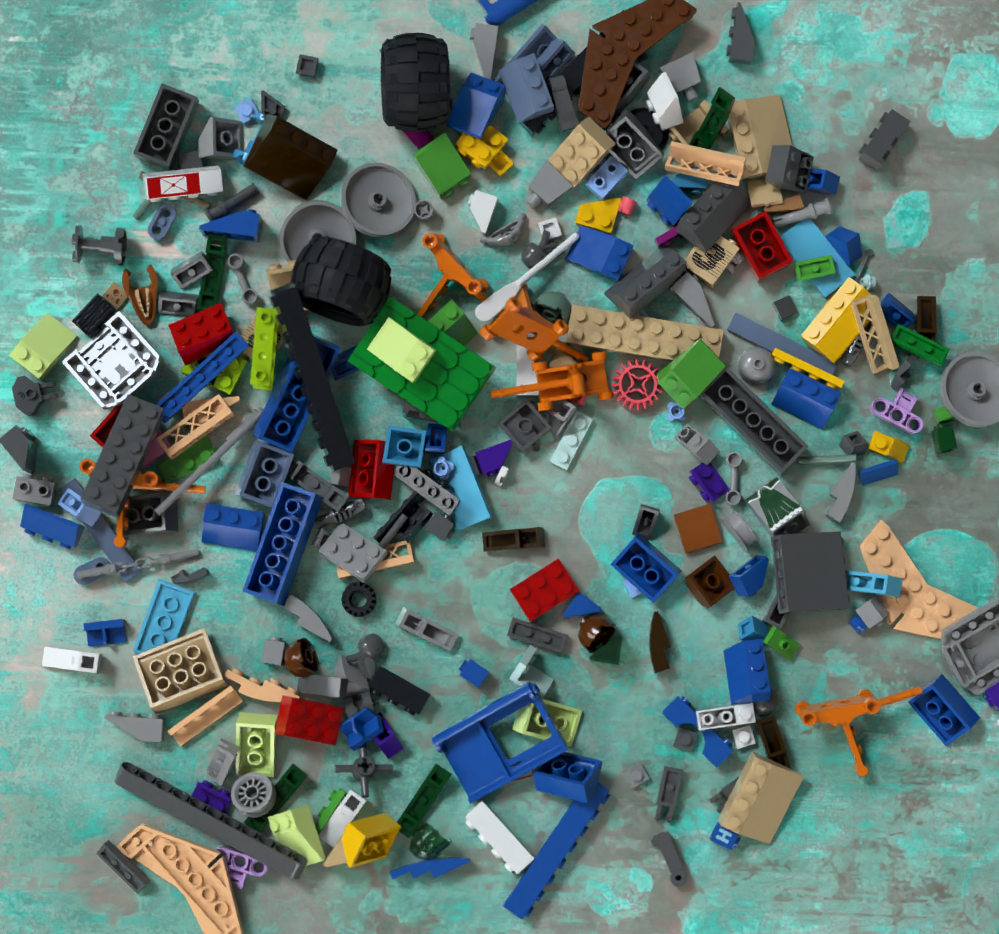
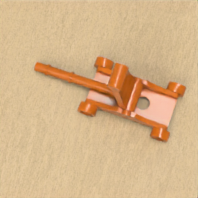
M428 233L424 235L422 239L423 245L429 248L437 259L438 269L442 272L443 277L416 314L426 320L425 316L429 310L432 312L437 306V299L440 295L444 296L449 289L448 284L450 281L462 285L468 293L473 294L481 302L486 300L488 297L484 293L488 291L489 283L485 279H478L446 245V238L442 234ZM502 309L498 315L500 316L505 310Z
M526 283L515 297H510L505 303L506 310L493 323L485 324L479 330L486 340L491 341L498 335L528 349L526 353L534 362H538L551 345L575 357L576 360L582 362L589 360V357L583 354L582 351H578L567 345L566 342L557 339L560 335H565L569 330L568 325L563 320L558 319L553 324L540 316L538 312L533 311ZM529 333L535 335L534 337H527Z
M607 352L591 353L592 361L547 368L546 361L531 363L532 371L536 373L537 383L491 390V398H503V396L538 391L540 402L537 403L538 411L553 409L552 401L598 394V400L612 399L613 391H609L604 365L605 359H607ZM583 374H584L585 377H586L585 383H584V380H583Z
M84 459L80 463V470L84 474L91 476L96 463L91 459ZM148 471L145 474H138L132 490L144 489L174 492L181 484L163 483V479L159 475ZM194 484L185 492L205 494L206 486ZM129 498L119 518H117V536L114 538V544L119 548L126 547L128 543L125 538V528L128 529L129 517H126V509H129L130 504Z
M920 686L912 689L909 688L906 691L891 696L888 695V697L877 700L873 698L874 696L870 690L861 689L857 696L810 705L806 701H799L795 705V711L806 726H812L819 722H827L833 726L841 725L855 762L854 769L859 776L863 777L868 774V768L861 760L860 755L863 752L860 744L855 743V730L853 726H849L851 721L865 713L876 714L882 706L892 705L895 702L910 697L913 698V696L922 694Z

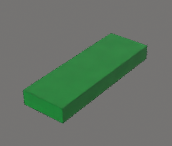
M900 324L897 325L891 336L893 344L939 367L942 366L950 351L949 348Z

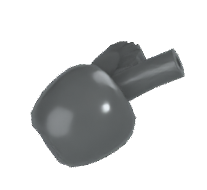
M543 231L539 245L530 243L523 250L521 261L528 268L534 267L560 245L555 241H549V231Z
M375 633L364 636L358 642V650L360 652L347 655V663L359 661L358 668L366 678L372 679L376 668L374 659L382 653L384 641Z

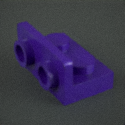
M711 462L708 465L701 463L689 471L690 481L694 486H699L701 489L700 495L705 502L709 501L711 504L730 491Z
M203 780V782L198 781L191 796L226 814L232 803L231 793L222 788L220 791L214 789V784Z

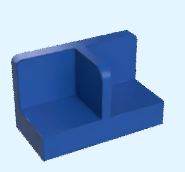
M124 619L83 623L84 631L87 632L88 646L90 647L125 643L127 641Z
M367 707L347 719L339 727V731L347 736L349 748L353 751L384 732L381 717Z

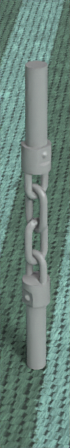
M198 549L172 554L165 553L159 554L157 559L143 557L137 559L135 563H111L103 567L77 571L76 573L78 579L102 574L110 575L124 572L129 567L136 566L142 569L151 567L155 562H160L163 565L171 561L198 557L199 554ZM149 560L148 563L150 564L139 566L141 564L139 561ZM116 565H122L121 567L124 569L116 570Z

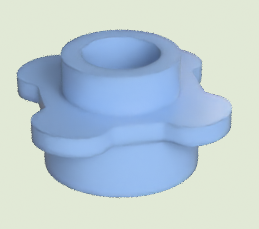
M673 402L668 404L669 414L667 419L669 421L674 419L684 421L686 419L684 415L686 407L682 409L677 403L674 404Z
M439 457L438 462L433 467V472L441 476L442 479H448L450 471L454 469V464L446 461L445 457Z

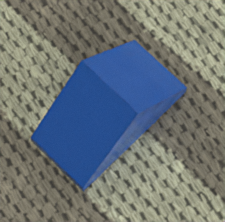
M839 226L825 236L847 266H850L862 257L859 233Z
M428 423L426 453H445L447 427L442 424Z
M578 592L563 613V618L602 612L600 606Z

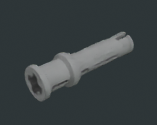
M825 198L824 201L815 204L809 203L808 207L773 217L776 228L779 229L809 218L815 220L818 216L824 214L831 215L832 211L828 198Z

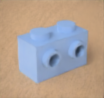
M610 156L608 159L605 157L598 166L600 168L596 173L592 171L585 179L587 181L585 187L601 201L628 174V170L613 156Z

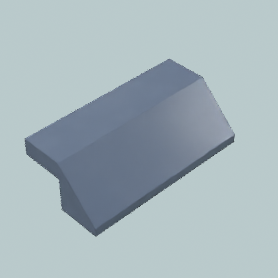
M541 24L506 66L516 59L535 53L547 86L549 84L548 79L555 77L575 52L565 41L557 38L546 25ZM499 73L493 81L503 84Z

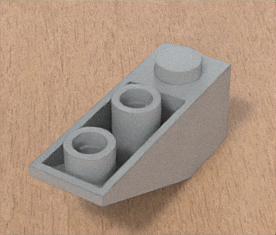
M110 712V715H105V719L141 741L163 742L165 719H160V715L149 714L148 718L141 717L140 713H129V717L122 716V712Z

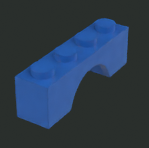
M677 696L661 712L674 726L689 723L698 727L696 711L694 712L689 707L691 703L684 696L682 698ZM716 728L701 730L705 740L702 754L715 767H718L733 752L730 748L732 744L725 737L721 739L717 735L719 731Z

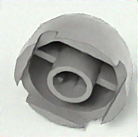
M753 347L747 349L738 359L737 367L740 377L751 385L765 384L775 373L776 364L773 360L774 357L764 348Z

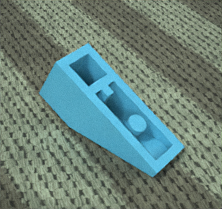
M845 570L847 590L900 598L902 578Z

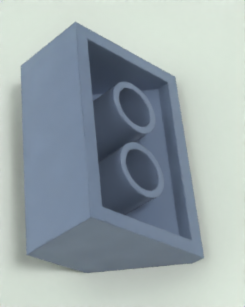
M535 53L516 59L499 70L518 124L554 111V105Z
M254 440L235 495L272 508L281 482L284 483L294 454Z

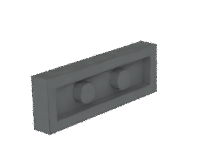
M512 618L507 634L509 637L559 653L563 652L568 636L567 634L516 618Z
M109 840L96 853L137 894L150 881Z

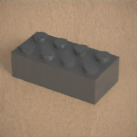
M161 83L133 152L134 156L171 171L177 158L176 154L180 151L199 104L198 98Z

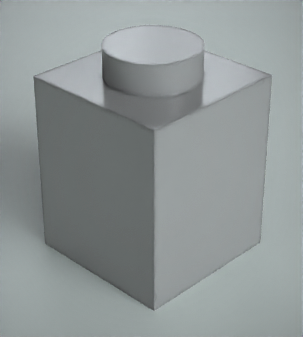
M876 595L855 610L869 629L874 625L877 628L886 622L884 618L889 614Z
M271 636L270 640L266 639L262 662L282 666L286 643L282 642V638Z

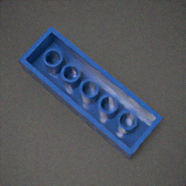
M313 334L326 376L328 377L341 348ZM288 356L253 434L258 439L293 452L310 415L305 406L308 403L307 399L302 396L299 388L302 386L301 381L294 374L293 369L296 368L294 361L291 362Z
M281 482L243 592L282 606L285 605L323 497Z

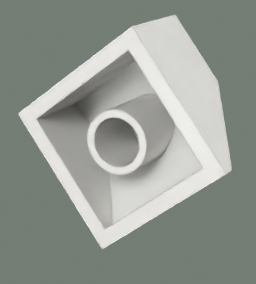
M663 72L648 90V100L646 101L649 112L653 111L652 117L655 124H659L662 131L683 123L679 98L666 72Z

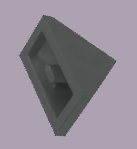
M641 504L632 534L637 535L640 533L643 537L651 539L660 509Z

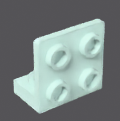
M530 645L509 679L517 686H522L528 682L535 683L540 690L539 695L543 699L553 682V678L532 666L536 658L533 656L536 648Z

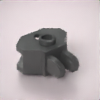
M26 376L17 377L12 387L16 407L27 416L36 415L41 404L47 400L58 398V393L43 395L42 390L55 387V382L40 384L38 382L34 383Z

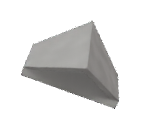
M564 399L552 401L553 409L543 410L544 414L552 422L550 424L552 427L550 431L554 441L577 410L576 406Z
M340 653L332 677L348 679L346 697L370 691L366 676L353 663H347L346 658ZM332 697V701L342 699L339 697Z

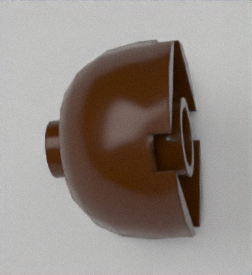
M600 614L585 617L579 624V641L588 652H596L599 650L596 648L601 643L604 646L611 639L615 632L613 626H616V624Z
M301 638L289 644L283 659L285 669L289 670L294 676L302 678L315 675V671L319 669L316 651L311 652L309 646L312 644L307 638Z

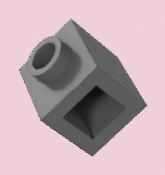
M434 512L424 527L443 541L446 538L450 539L455 532V529H453L454 523H452L453 519L445 513L441 516Z

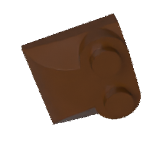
M715 555L685 577L686 585L691 593L706 608H710L735 589L729 578V573Z

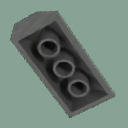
M730 174V175H727L728 177L735 178V177H734L733 175H731V174ZM715 181L682 216L676 231L704 253H707L750 206V198L742 183L740 182L739 186Z
M660 247L606 290L604 295L629 318H632L686 273V261L673 249Z

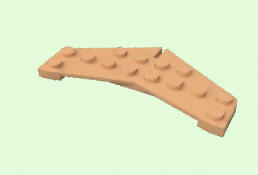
M882 520L878 522L861 542L860 552L868 573L890 575L903 579L900 598L877 595L889 612L885 617L888 626L900 614H903L892 629L941 639L942 629L978 609L976 606L928 585L890 527Z
M141 824L116 846L122 854L130 859H135L176 886L186 897L204 934H244L225 856L221 857L212 867L209 865L221 853L220 851L147 824Z

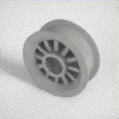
M731 509L732 513L725 519L720 518V520L740 546L748 551L747 547L755 541L759 542V539L745 520L734 509Z
M250 772L242 775L235 781L231 790V799L241 814L256 818L265 815L272 809L276 801V790L264 774ZM254 792H257V794L254 797L250 798V796Z

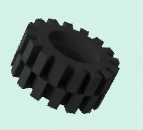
M351 583L342 593V606L350 615L363 617L370 614L375 608L376 594L366 583ZM356 592H362L366 596V603L362 607H356L352 604L351 598Z

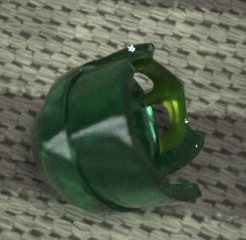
M422 820L411 834L409 851L418 859L436 858L440 852L452 844V840H446L439 834L438 830H435L433 826L424 823Z

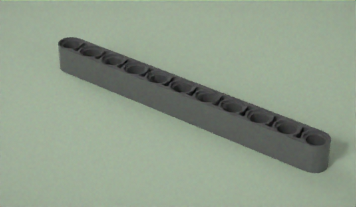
M129 762L121 764L114 780L118 786L291 879L296 880L301 877L307 864V859L303 855Z

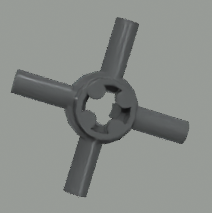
M366 744L359 748V758L355 760L353 765H335L334 771L335 773H352L353 777L361 782V797L367 798L369 797L368 780L372 778L375 772H393V764L375 765L374 761L367 757ZM361 767H367L368 773H363L364 770Z

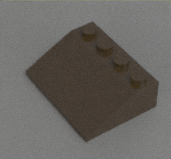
M267 115L243 167L306 200L331 167L338 150L278 116Z

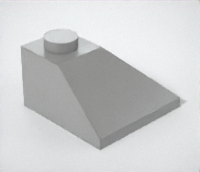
M210 117L198 139L199 158L234 160L232 155L235 149L243 151L242 121Z

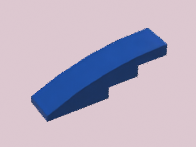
M469 857L428 859L402 866L389 873L392 879L411 872L414 879L431 871L435 878L469 863L470 860Z

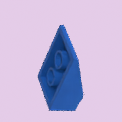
M471 72L460 90L446 127L481 139L505 101V85Z
M666 175L646 200L648 208L654 213L657 211L662 216L660 218L662 222L672 227L679 222L693 203Z
M245 209V212L239 211L199 226V230L204 236L214 234L226 236L228 239L260 242L262 218L256 210Z
M581 225L578 230L579 239L572 244L565 260L611 281H619L634 245Z

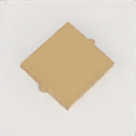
M763 178L756 181H748L747 188L751 207H768L769 205L783 203L780 188L766 183V179Z

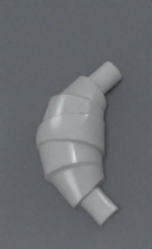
M520 213L518 218L509 224L504 225L488 236H481L480 242L500 247L514 244L521 236L527 217L526 214Z

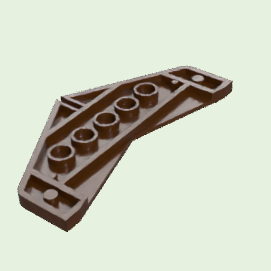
M646 0L592 25V28L605 36V38L589 29L579 99L581 114L587 118L590 117L599 127L606 131L613 121L616 108L635 61L640 55L681 24L684 25L697 12V9L685 0Z

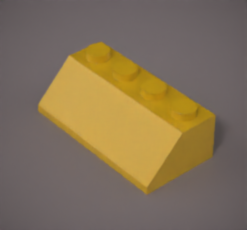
M848 277L802 333L801 337L805 344L835 364L859 335L850 302L870 293L863 286ZM865 302L857 305L859 313L864 315L867 308ZM866 319L863 325L864 328L870 322V320Z

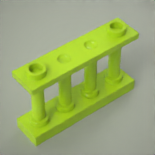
M257 307L250 379V385H254L253 389L273 391L279 328L275 315H278L276 309Z

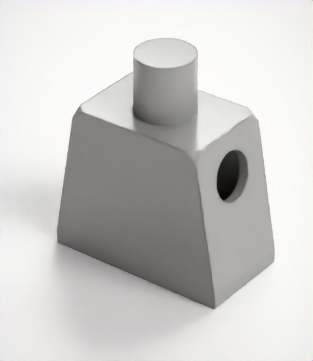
M693 53L659 68L660 75L666 72L677 96L684 93L688 102L698 98L695 88L701 84V79Z
M546 161L529 185V190L533 195L526 202L533 209L541 202L549 207L570 192L573 186Z

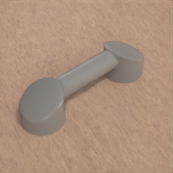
M231 254L228 257L227 264L235 272L243 291L242 301L249 305L253 304L257 300V292L249 288L241 269L243 259L239 254Z
M730 452L726 458L727 463L731 466L730 491L726 494V501L733 506L741 501V495L738 492V467L742 464V457L738 452Z

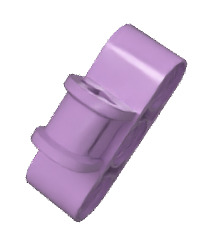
M903 388L899 389L893 402L884 398H877L870 405V411L874 416L908 434L914 435L923 428L922 419L911 413L918 396L908 394ZM877 402L884 405L883 412H878L875 409ZM894 411L900 413V421H895L892 418ZM911 420L917 422V430H912L909 427Z
M221 845L216 849L217 851L222 850L227 853V859L225 860L232 886L239 887V890L243 889L247 874L260 877L269 868L263 864V871L256 870L254 865L259 861L233 847ZM217 856L213 861L216 863L220 858ZM236 857H244L246 864L239 865L236 862Z

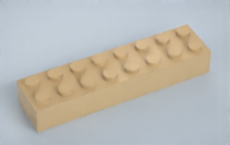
M572 304L566 344L672 362L700 338L719 357L724 330L638 315L629 318L625 313Z

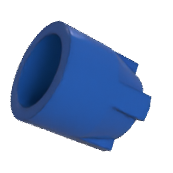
M858 614L848 622L858 634L867 628Z

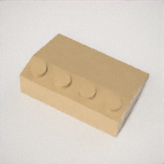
M781 96L759 97L734 102L727 120L736 155L746 157L742 181L766 176L772 146H792Z
M205 628L133 656L150 708L155 714L227 686Z
M752 751L718 818L720 825L737 834L770 844L804 775Z

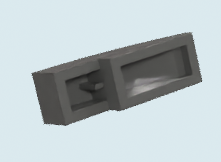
M319 675L299 677L297 691L305 694L346 698L348 679Z

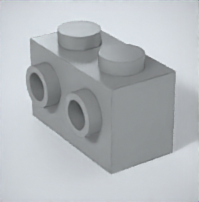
M23 474L22 477H16L12 499L53 507L57 484L53 483L51 478L42 477L41 480L34 479V475Z

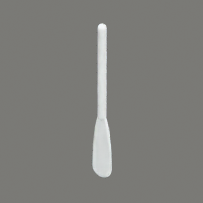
M573 233L517 281L504 286L480 303L475 310L477 319L482 322L490 321L506 306L505 303L510 297L517 295L526 282L579 239V234Z

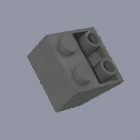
M773 145L765 182L777 188L807 193L814 156L791 145Z

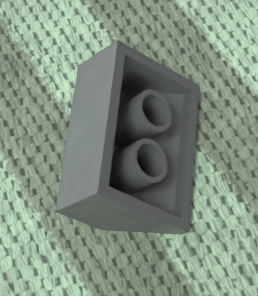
M15 425L0 438V443L22 470L30 474L35 472L38 446L35 440L37 438L27 428H20Z

